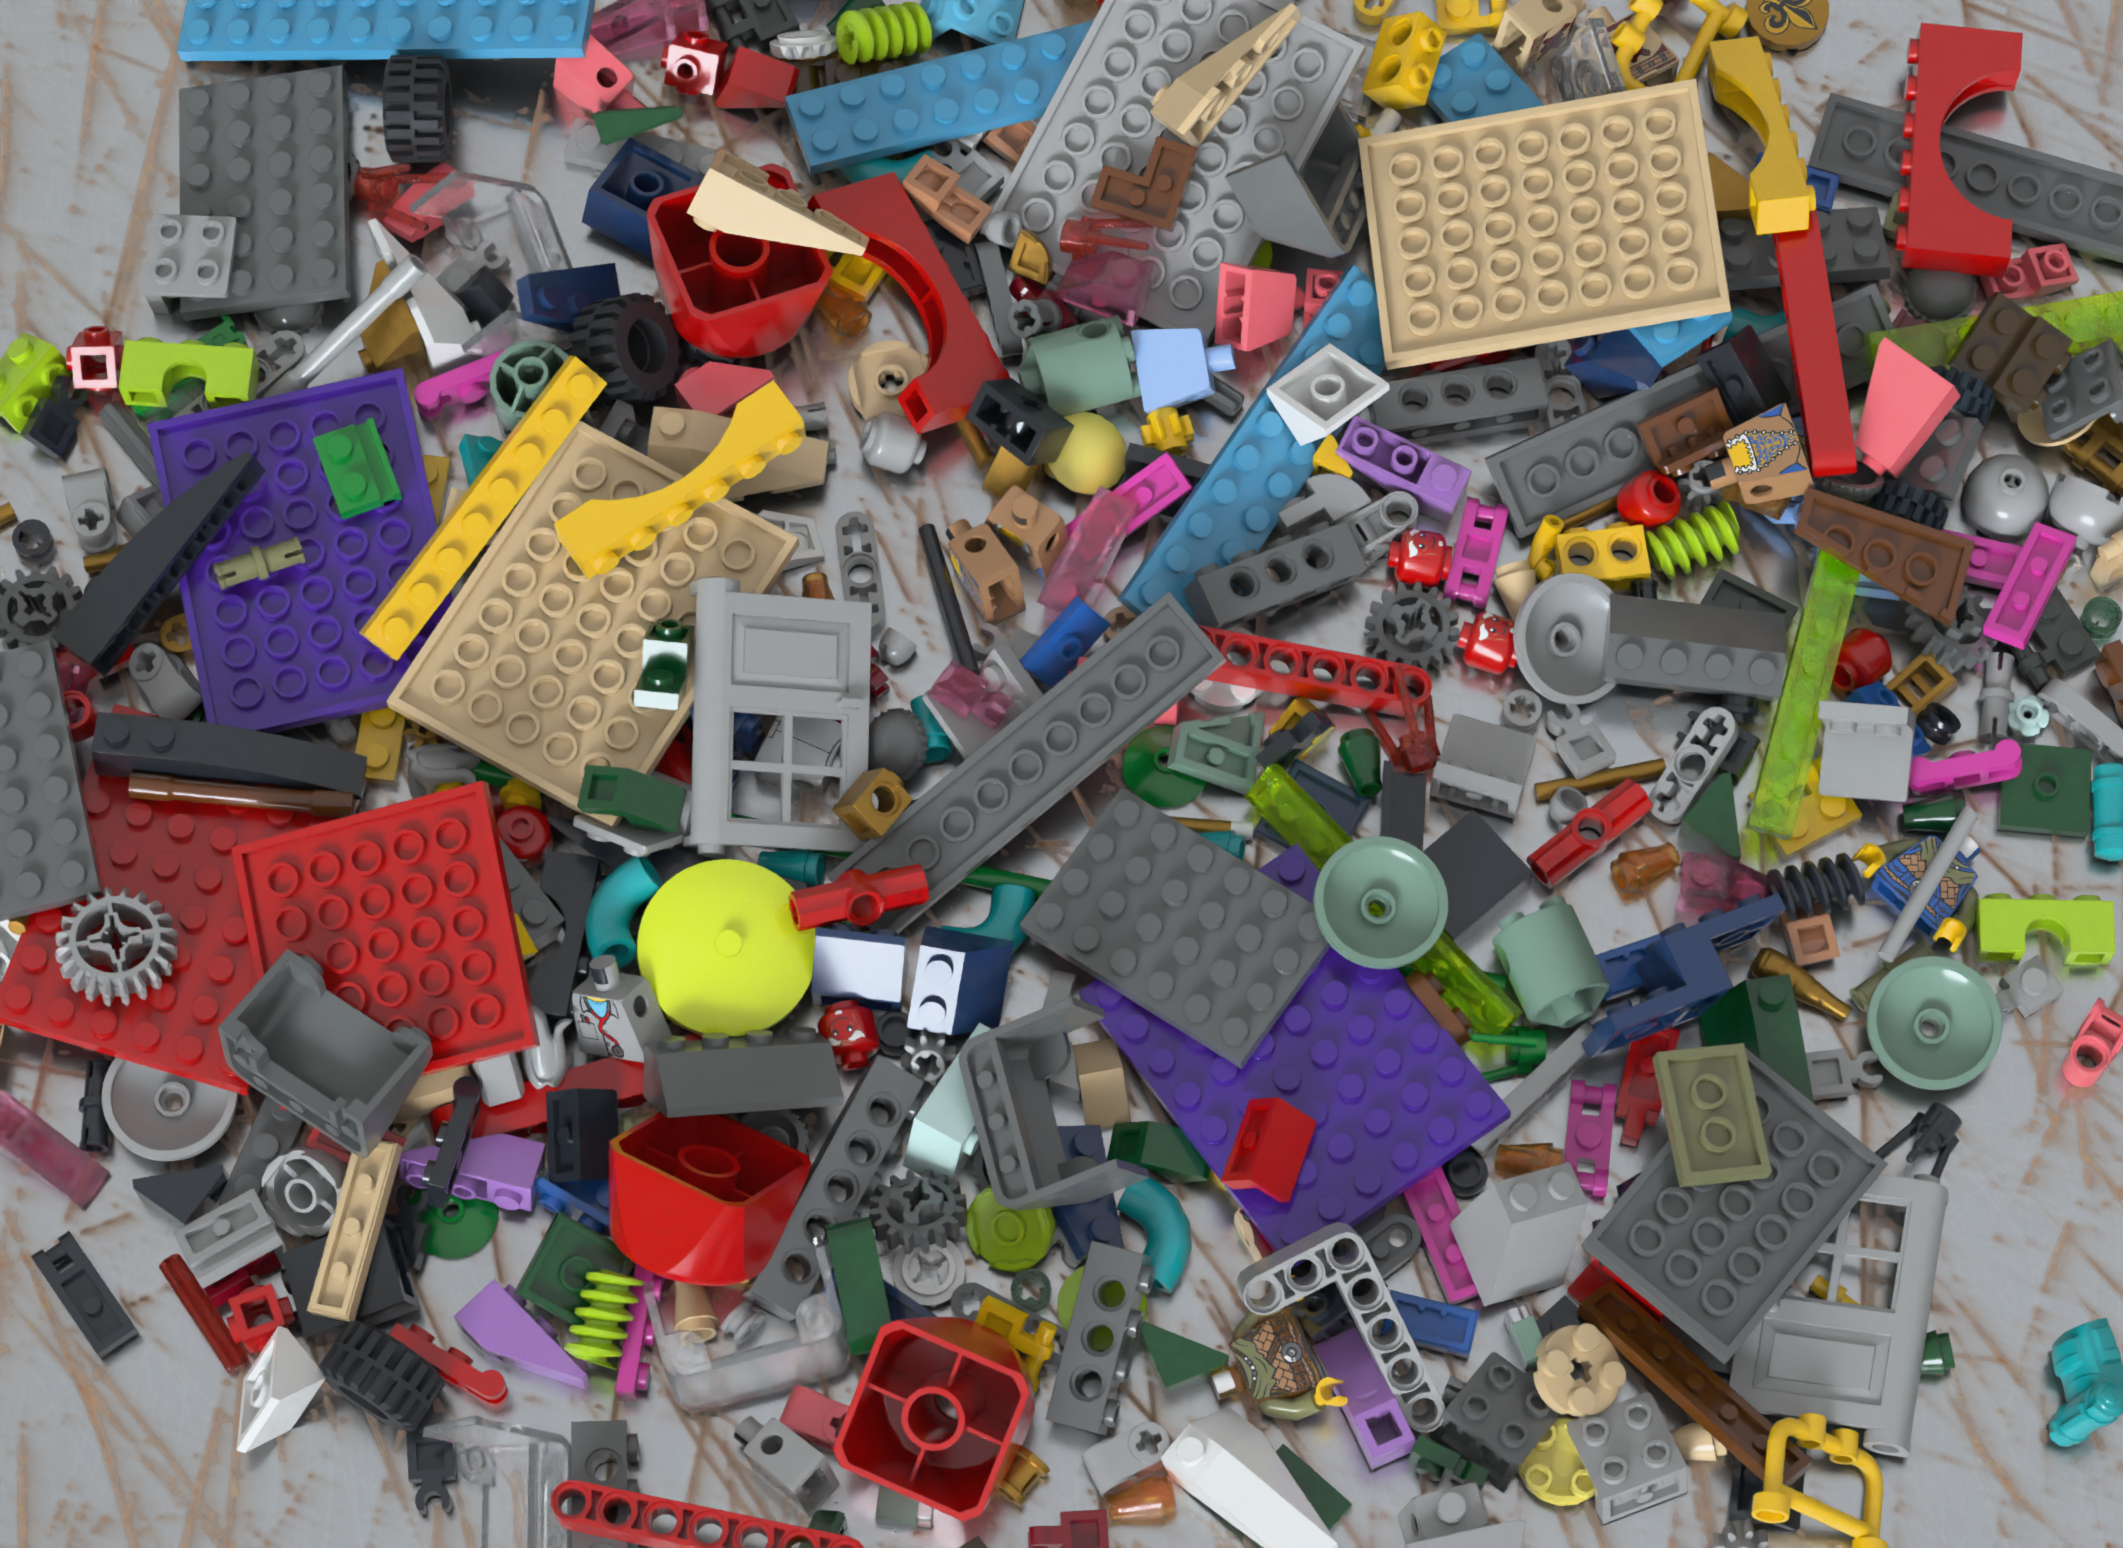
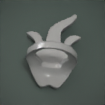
M454 743L427 744L415 747L408 751L405 756L409 760L408 785L412 799L433 794L437 784L459 781L466 785L475 783L476 777L469 769L477 767L482 759L468 751H460L461 747ZM421 784L426 788L425 793L421 788Z
M532 1005L540 1046L523 1050L522 1056L519 1058V1067L536 1089H541L546 1085L558 1087L564 1079L569 1065L574 1061L571 1050L565 1049L563 1038L564 1029L573 1020L568 1018L559 1020L555 1025L553 1034H551L544 1012Z

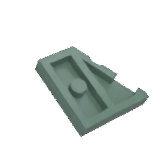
M1256 711L1247 716L1230 718V715L1214 717L1212 720L1205 722L1193 720L1179 723L1173 729L1167 768L1244 795L1253 790L1257 767L1255 756L1259 754L1266 713Z

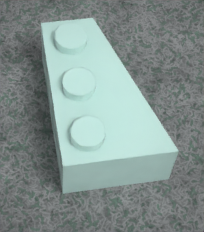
M979 1023L969 1039L992 1029ZM960 1052L915 1116L903 1162L904 1167L921 1176L926 1169L931 1170V1178L934 1179L942 1174L948 1175V1185L955 1183L968 1159L980 1145L959 1065Z

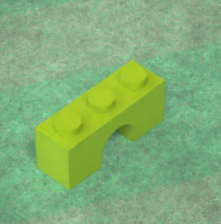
M142 337L138 341L125 340L118 388L125 405L168 407L170 393L176 383L185 378H200L206 382L205 396L210 409L255 400L260 364L254 348H249L241 343L231 342L224 344V346H212L197 340L166 343L157 338Z
M2005 893L1988 894L1984 898H1979L1977 902L1973 925L1974 963L2019 964L2026 951L2025 935L2032 931L2041 930L2053 934L2060 941L2063 949V965L2108 966L2116 952L2114 901H2101V898L2096 895H2080L2073 900H2056V897L2051 894H2036L2030 896L2029 899H2011V895Z

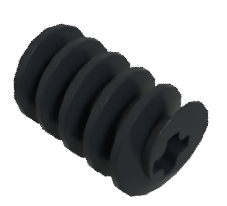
M1846 853L1836 855L1834 863L1829 857H1823L1819 859L1817 867L1813 862L1805 861L1802 863L1800 871L1792 864L1785 867L1783 875L1776 868L1769 870L1766 875V897L1779 893L1786 907L1785 913L1791 923L1797 921V908L1802 907L1809 919L1814 917V905L1818 903L1825 914L1831 913L1832 900L1835 899L1842 910H1847L1849 896L1852 895L1859 906L1865 905V891L1859 870ZM1780 915L1774 920L1777 926L1780 924Z

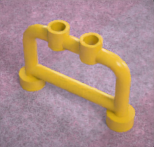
M1630 0L1627 8L1635 13L1631 24L1623 21L1611 36L1610 42L1619 47L1613 61V73L1623 91L1646 87L1632 76L1630 62L1646 40L1645 32L1650 22L1658 15L1663 6V1ZM1688 0L1705 12L1707 16L1674 82L1694 79L1708 52V42L1713 41L1717 32L1726 39H1732L1744 26L1748 18V12L1735 2L1730 3L1726 7L1717 0Z
M1816 1413L1801 1414L1799 1419L1786 1417L1777 1421L1769 1432L1763 1492L1753 1495L1752 1517L1762 1522L1782 1523L1789 1520L1791 1508L1854 1537L1851 1548H1889V1544L1885 1540L1880 1539L1884 1492L1883 1476L1875 1459L1865 1450L1858 1448L1859 1433L1851 1429L1839 1428L1832 1430L1831 1434L1826 1432V1417ZM1789 1436L1796 1438L1797 1445L1802 1448L1819 1449L1830 1454V1461L1842 1465L1851 1464L1862 1472L1865 1479L1863 1521L1783 1484L1785 1449Z

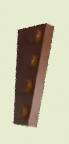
M1809 487L1807 488L1802 498L1793 533L1949 627L1953 623L1973 552L1974 541Z

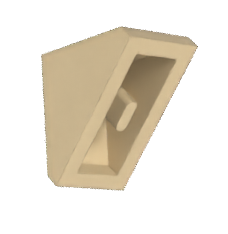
M1110 1038L1072 1045L1085 1125H1100L1101 1130L1114 1128V1123L1131 1122L1123 1066L1117 1046Z

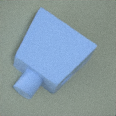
M1148 329L1131 331L1144 411L1148 415L1161 408H1178L1216 393L1213 373L1236 369L1232 344L1208 348L1206 334L1201 329Z

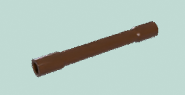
M133 771L129 780V798L167 802L180 800L305 812L314 816L343 818L354 813L355 793L321 789L309 791L175 778L171 775Z

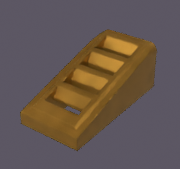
M1931 652L1927 655L1922 653L1918 655L1885 685L1894 694L1899 691L1912 705L1910 709L1916 714V719L1919 715L1926 713L1925 709L1929 703L1940 702L1959 685L1957 680L1942 664L1940 666L1936 664V657ZM1925 669L1938 682L1933 689L1919 675ZM1911 680L1926 694L1920 700L1906 686Z

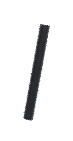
M925 524L918 529L963 677L965 679H973L980 675L976 656L934 524Z

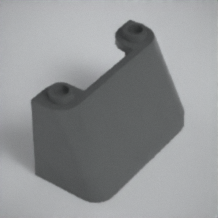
M287 949L218 1026L225 1061L230 1069L243 1081L353 1154L367 1158L382 1140L433 1056L431 1040L424 1031L413 1025L409 1028L398 1026L393 1032L389 1031L326 990L325 981L322 977L324 971L314 959L306 955L299 957Z

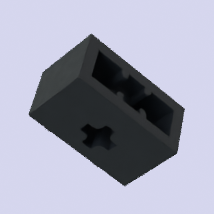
M1013 378L983 381L965 416L968 421L1027 466L1056 462L1074 428L1072 423Z

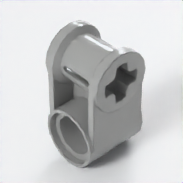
M102 467L62 476L64 494L72 525L78 535L81 547L92 555L113 549L118 541V533L112 506L114 505L113 494L106 468Z
M1395 491L1364 509L1350 513L1337 524L1347 522L1366 565L1389 551L1391 541L1400 542L1401 535L1405 530L1410 528L1418 529V504L1411 494L1404 491ZM1402 511L1407 513L1410 518L1405 522L1396 523L1391 521L1388 516L1392 512Z
M152 643L142 644L134 650L129 660V670L148 697L151 707L161 718L184 720L203 702L199 681L193 676L182 658L171 653L165 654L159 646Z
M1144 1422L1116 1437L1093 1445L1082 1453L1081 1458L1101 1497L1104 1498L1117 1494L1143 1477L1162 1469L1164 1465L1160 1457L1170 1447L1171 1440L1163 1426L1156 1422ZM1151 1437L1154 1443H1158L1157 1449L1159 1452L1150 1455L1147 1450H1143L1145 1448L1143 1441L1146 1438Z

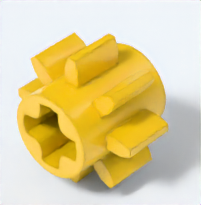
M1165 407L1151 412L1146 417L1148 425L1141 426L1142 433L1140 434L1145 447L1178 456H1183L1188 452L1189 447L1187 443L1194 441L1193 434H1195L1189 414L1179 417L1176 408Z

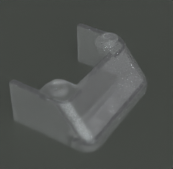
M453 170L409 206L413 214L441 218L445 227L446 237L454 246L476 252L480 243L490 239L496 248L488 255V261H496L503 253L511 261L509 267L504 272L496 274L500 281L514 295L508 310L462 344L461 347L464 353L488 356L521 341L541 340L556 345L569 340L570 333L522 320L516 281L527 274L573 268L550 206L544 195L536 187L527 183Z
M822 1236L814 1237L813 1242L826 1291L808 1296L799 1304L795 1315L799 1336L717 1358H709L704 1340L695 1332L679 1330L667 1334L654 1282L644 1283V1296L661 1360L674 1399L681 1408L689 1412H702L794 1387V1385H802L836 1376L848 1367L852 1356Z
M477 1415L424 1427L423 1436L456 1443L457 1465L461 1475L468 1482L483 1486L482 1548H572V1531L559 1524L551 1507L553 1490L560 1483L571 1480V1444L564 1436ZM572 1496L568 1497L561 1506V1511L568 1515H572Z

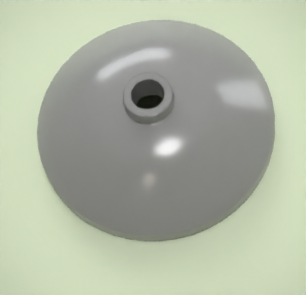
M1564 573L1541 581L1525 597L1516 616L1513 641L1515 656L1520 670L1528 683L1539 694L1556 703L1566 705L1590 703L1606 695L1617 684L1600 681L1609 595L1615 593L1603 582L1592 576L1581 573ZM1555 634L1559 636L1560 640L1558 647H1556L1554 641Z
M116 1057L106 1073L102 1087V1108L112 1133L131 1152L155 1161L184 1160L210 1148L223 1136L230 1126L238 1103V1093ZM181 1098L183 1102L178 1109L170 1110L167 1108L171 1099Z

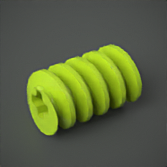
M904 2L902 5L890 4L887 7L876 6L873 9L862 8L859 11H845L837 22L836 45L841 57L848 64H854L856 59L860 62H869L872 58L875 60H883L886 56L897 58L901 53L904 56H910L915 51L923 54L930 50L932 44L930 21L924 9L916 2Z
M1726 500L1720 501L1718 509L1713 505L1705 507L1702 515L1698 512L1690 513L1687 517V522L1678 518L1673 520L1671 528L1667 525L1658 526L1655 535L1650 531L1644 532L1648 557L1658 571H1663L1669 580H1673L1676 577L1675 565H1679L1685 574L1691 573L1690 559L1692 558L1701 567L1707 566V552H1710L1717 561L1723 560L1722 546L1724 545L1727 546L1733 555L1739 553V525L1730 504Z
M601 1269L598 1272H587L586 1279L594 1284L596 1289L581 1290L580 1296L591 1305L590 1307L575 1309L574 1313L584 1320L585 1324L570 1326L569 1331L580 1340L575 1343H565L564 1350L577 1359L618 1370L607 1361L608 1357H620L623 1354V1351L613 1344V1340L627 1339L629 1335L618 1326V1323L633 1321L634 1315L623 1307L624 1304L638 1303L640 1299L629 1291V1287L643 1286L645 1282L605 1269Z

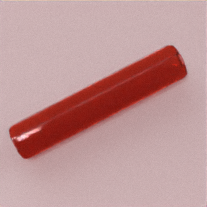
M175 1253L164 1259L159 1264V1269L227 1372L232 1373L242 1368L248 1362V1357L239 1343L235 1344L229 1328L210 1302L181 1255Z

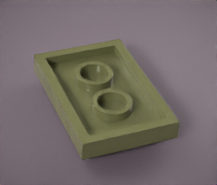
M1744 1043L1656 1052L1652 1060L1679 1187L1768 1178L1772 1173Z

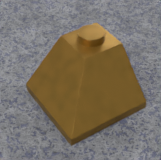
M384 259L376 262L369 295L381 285L383 279L390 273ZM403 297L395 300L360 334L364 349L359 350L358 355L368 375L374 372L380 373L403 368L405 376L429 365L419 328Z

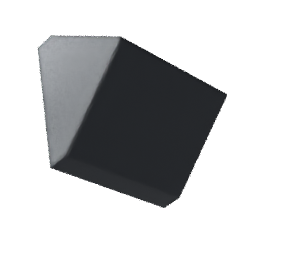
M486 264L454 293L482 325L506 315L514 297Z

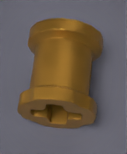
M1021 1446L997 1491L1010 1502L1021 1507L1025 1503V1494L1040 1476L1045 1477L1050 1472V1469L1033 1452Z

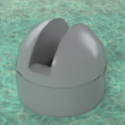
M999 211L992 213L987 218V221H990L988 229H984V232L991 242L1006 247H1012L1017 242L1021 231V220L1016 213Z
M888 627L880 640L879 654L888 663L899 665L912 656L917 646L898 631Z
M1561 786L1551 797L1548 810L1554 821L1558 824L1567 825L1573 822L1574 816L1579 811L1588 808V803L1584 795L1577 789L1570 786Z

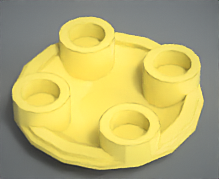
M1084 411L1064 416L1066 420L1074 425V428L1056 462L1044 464L1045 472L1048 476L1056 479L1073 492L1100 496L1117 484L1125 471L1127 451L1124 439L1114 424L1101 415Z
M1568 1417L1558 1418L1528 1455L1519 1470L1521 1479L1531 1493L1541 1501L1557 1506L1577 1505L1593 1497L1595 1494V1488L1567 1432V1423L1574 1420Z

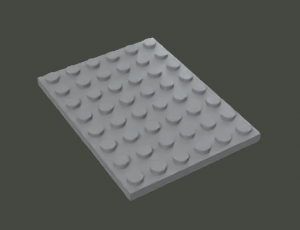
M1104 0L990 215L999 211L1016 213L1021 220V230L1026 228L1032 231L1046 245L1051 255L1053 273H1058L1068 281L1088 291L1092 290L1095 292V295L1161 329H1201L1206 334L1209 345L1215 334L1220 263L1252 265L1265 240L1251 230L1247 214L1225 178L1227 173L1285 150L1299 173H1301L1367 48L1365 45L1302 14V19L1198 147L1200 152L1174 231L1169 232L1099 211L1090 206L1103 165L1144 176L1157 136L1186 144L1159 123L1150 113L1154 107L1152 105L1154 96L1165 84L1171 86L1179 76L1242 36L1286 5L1276 0ZM986 221L980 232L986 238L984 229H988L990 221ZM1016 243L1012 247H1003L1014 252Z

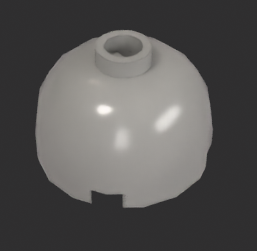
M1997 454L1984 459L1968 475L1961 493V511L1968 525L1974 531L1978 529L1983 534L1988 535V539L2015 543L2028 538L2035 522H2043L2048 509L2049 484L2042 470L2029 459L2015 454Z
M2062 473L2058 474L2048 501L2049 516L2053 525L2058 529L2077 536L2076 548L2087 551L2089 544L2101 546L2111 541V535L2123 530V497H2121L2120 501L2115 500V496L2110 494L2109 490L2068 474L2066 476Z
M305 1145L287 1150L267 1166L262 1177V1188L266 1186L268 1200L264 1202L267 1212L279 1227L291 1235L302 1237L305 1234L316 1235L315 1237L323 1236L330 1230L348 1164L322 1149L309 1148Z

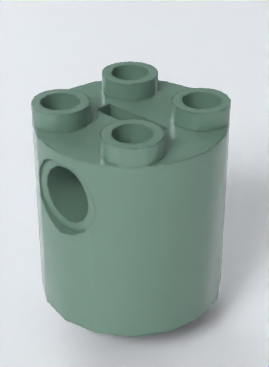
M1119 315L1026 339L1027 352L1020 367L1017 368L1019 383L1062 417L1141 396L1135 371L1131 372L1129 363L1135 361L1133 347L1129 336H1124Z
M541 340L521 341L506 348L494 361L489 375L490 392L499 428L505 438L509 436L568 358V355L555 344Z
M1556 896L1543 902L1539 906L1540 910L1524 916L1523 912H1516L1500 920L1498 924L1501 931L1495 935L1492 944L1531 1025L1548 1024L1569 1028L1587 1020L1593 1015L1610 989V985L1573 906L1567 904L1563 896Z

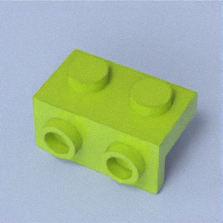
M23 332L18 339L9 345L7 352L0 359V416L19 433L24 428L39 398L51 399V387L56 376L66 375L69 378L73 376V372H69L67 369L65 357L53 344Z

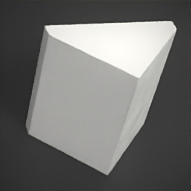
M1329 343L1266 390L1271 402L1300 446L1329 435L1389 391L1390 387L1388 382Z
M277 1327L244 1377L237 1451L246 1453L290 1431L326 1379L320 1368L287 1328Z

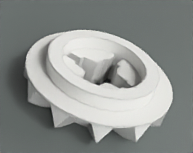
M824 30L785 32L777 35V39L769 42L770 53L773 56L788 60L827 56L837 49L836 37L828 35V32Z
M946 1239L947 1247L943 1249L936 1244L930 1245L928 1254H924L921 1247H914L910 1254H905V1247L903 1245L893 1263V1278L897 1288L919 1304L934 1308L941 1303L951 1300L953 1292L964 1283L965 1262L961 1252L948 1239ZM917 1258H920L923 1263L926 1262L929 1266L941 1263V1267L937 1270L940 1285L929 1278L918 1281V1277L921 1275V1268Z

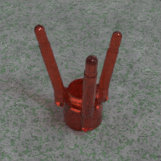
M408 163L376 168L362 167L357 172L353 184L354 193L359 201L367 203V212L381 213L422 231L429 229L427 223L385 205V203L397 196L399 184L461 182L465 179L462 173L399 174L411 170V165Z
M1082 216L1080 221L1067 219L1061 232L1060 251L1072 254L1073 263L1087 265L1116 280L1132 285L1134 284L1133 277L1090 257L1089 254L1096 255L1100 244L1144 251L1149 249V244L1133 239L1102 235L1101 229L1097 228H1142L1153 226L1129 219H1095Z
M1396 664L1393 670L1409 733L1399 738L1400 746L1397 748L1374 711L1362 710L1389 752L1394 768L1403 766L1404 773H1422L1433 769L1437 763L1436 757L1441 755L1436 742L1432 696L1430 694L1424 704L1425 737L1424 731H1419L1402 667Z

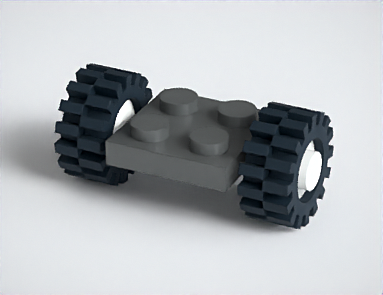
M1937 365L1936 369L1933 366L1928 368L1953 384L1960 394V398L1897 479L1884 472L1882 475L1885 478L1883 487L1879 493H1876L1869 499L1867 507L1942 531L1949 513L1948 508L1944 507L1945 503L1942 500L1954 501L1980 435L1995 404L1996 395L1992 393L1993 389L1990 386H1983V380L1980 378L1972 379L1971 373L1965 371L1964 374L1958 373V368L1950 367L1949 370H1946L1944 366Z

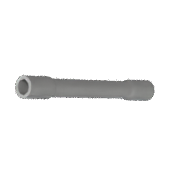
M408 254L383 279L380 286L294 369L287 371L263 395V398L307 389L309 383L395 300L402 298L428 273L425 264L414 254Z

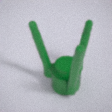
M1468 1017L1474 1029L1500 1033H1472L1470 1039L1473 1042L1506 1045L1507 1060L1515 1061V1065L1481 1073L1487 1082L1516 1074H1531L1532 1066L1540 1065L1546 1059L1547 1043L1545 1030L1530 1029V1026H1512Z

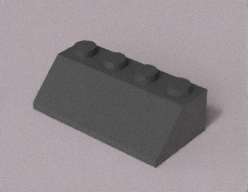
M1617 594L1609 595L1600 676L1601 682L1721 696L1722 694L1745 695L1755 697L1757 700L1772 702L1781 697L1786 657L1785 614Z
M794 1027L789 1029V1034L773 1035V1032L768 1030H750L746 1032V1037L729 1038V1035L725 1033H706L702 1035V1040L685 1041V1038L682 1036L671 1035L659 1037L658 1043L644 1044V1098L667 1118L843 1105L844 1096L831 1042L818 1032L816 1033L815 1028Z

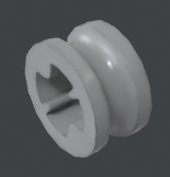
M1518 689L1506 696L1502 708V720L1507 728L1527 733L1538 726L1542 714V703L1534 692L1527 689ZM1523 703L1525 709H1533V712L1529 711L1528 719L1522 720L1519 713H1511L1510 710L1515 711L1516 704Z
M749 1299L740 1303L721 1325V1330L725 1334L731 1332L734 1335L733 1342L736 1345L745 1342L765 1319V1314L762 1311L754 1312L752 1310L753 1303Z

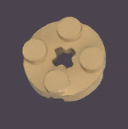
M898 340L880 341L865 348L854 366L852 364L848 374L849 395L854 407L862 414L863 419L867 422L870 417L876 418L885 411L908 418L897 397L915 377L925 373L928 358L922 352L919 354L916 350L909 348V344ZM894 375L896 381L903 380V385L898 386L895 391L881 388L879 384L885 383V376Z
M1592 1324L1568 1325L1547 1334L1537 1346L1534 1357L1539 1356L1537 1361L1538 1371L1533 1372L1534 1383L1546 1405L1559 1414H1570L1580 1418L1600 1413L1612 1404L1618 1394L1619 1387L1625 1383L1626 1370L1620 1363L1614 1346ZM1573 1359L1583 1366L1584 1379L1574 1380L1570 1373L1574 1370Z

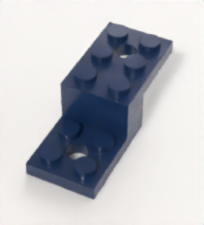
M1760 893L1754 894L1736 904L1737 909L1724 913L1722 908H1717L1699 917L1698 924L1686 928L1684 922H1681L1660 932L1661 939L1648 945L1645 948L1647 954L1635 965L1648 993L1644 996L1646 1001L1633 1006L1631 1001L1627 1000L1606 1010L1607 1017L1595 1022L1591 1026L1593 1032L1581 1043L1588 1059L1704 1015L1733 987L1717 953L1756 939L1783 913L1786 907L1779 893L1762 899Z

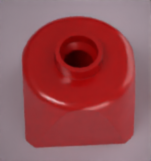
M773 163L758 167L770 175L767 180L769 185L776 189H793L798 192L788 169ZM700 185L654 198L646 214L656 279L666 314H671L674 329L681 337L696 348L716 356L750 358L783 347L801 331L833 273L832 266L824 249L728 234L719 229L716 232L703 229L693 221L694 216L687 213Z
M659 1111L609 1141V1230L611 1237L621 1252L631 1261L645 1270L666 1279L698 1286H728L747 1281L761 1273L769 1263L791 1217L812 1163L808 1155L723 1114L667 1118Z
M923 1317L901 1319L885 1324L879 1329L833 1447L835 1456L840 1466L844 1469L963 1522L973 1519L983 1513L1020 1451L1035 1413V1394L1028 1368L1018 1351L1007 1339L996 1331L971 1320L955 1317ZM936 1394L942 1395L951 1401L957 1411L958 1418L950 1417L941 1410L936 1402Z

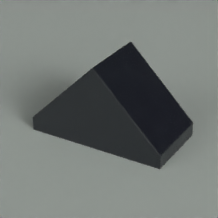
M223 1164L132 1179L133 1188L141 1201L179 1228H182L210 1212L220 1199L228 1182L229 1175Z

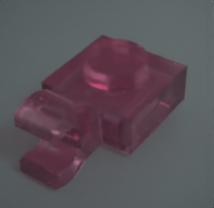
M953 659L928 693L930 697L965 719L969 712H972L984 724L994 729L1001 723L1005 717V712L1013 703L1012 699L1002 692H986L985 690L989 683Z

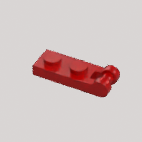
M396 1323L389 1333L390 1336L429 1362L444 1380L492 1407H499L507 1401L509 1389L500 1372L496 1370L480 1372L471 1366L474 1361L468 1355L454 1347H450L446 1352L434 1345L435 1337L415 1324H412L407 1329L401 1324Z

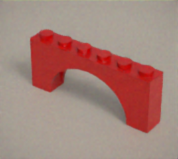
M1921 23L1917 38H1909L1906 63L1913 64V75H1907L1904 100L1911 101V111L1904 113L1902 123V138H1909L1908 150H1902L1899 166V175L1906 176V187H1900L1897 200V213H1904L1903 225H1897L1894 245L1895 250L1902 251L1901 267L2004 278L2011 258L2013 220L1993 216L1982 211L1966 200L1956 189L1943 165L1940 151V131L1949 116L1968 100L1994 91H2014L2021 71L2023 33Z
M895 172L814 194L807 202V208L812 212H815L816 209L826 210L868 236L869 241L861 257L873 262L889 273L905 289L922 317L929 345L927 367L925 373L915 377L897 397L917 434L966 419L965 416L983 381L1010 378V375L1006 368L1003 367L990 343L988 335L980 326L970 308L968 299L961 292L950 272L947 262L942 258L929 234L927 226L920 219L910 201L908 192L901 185Z

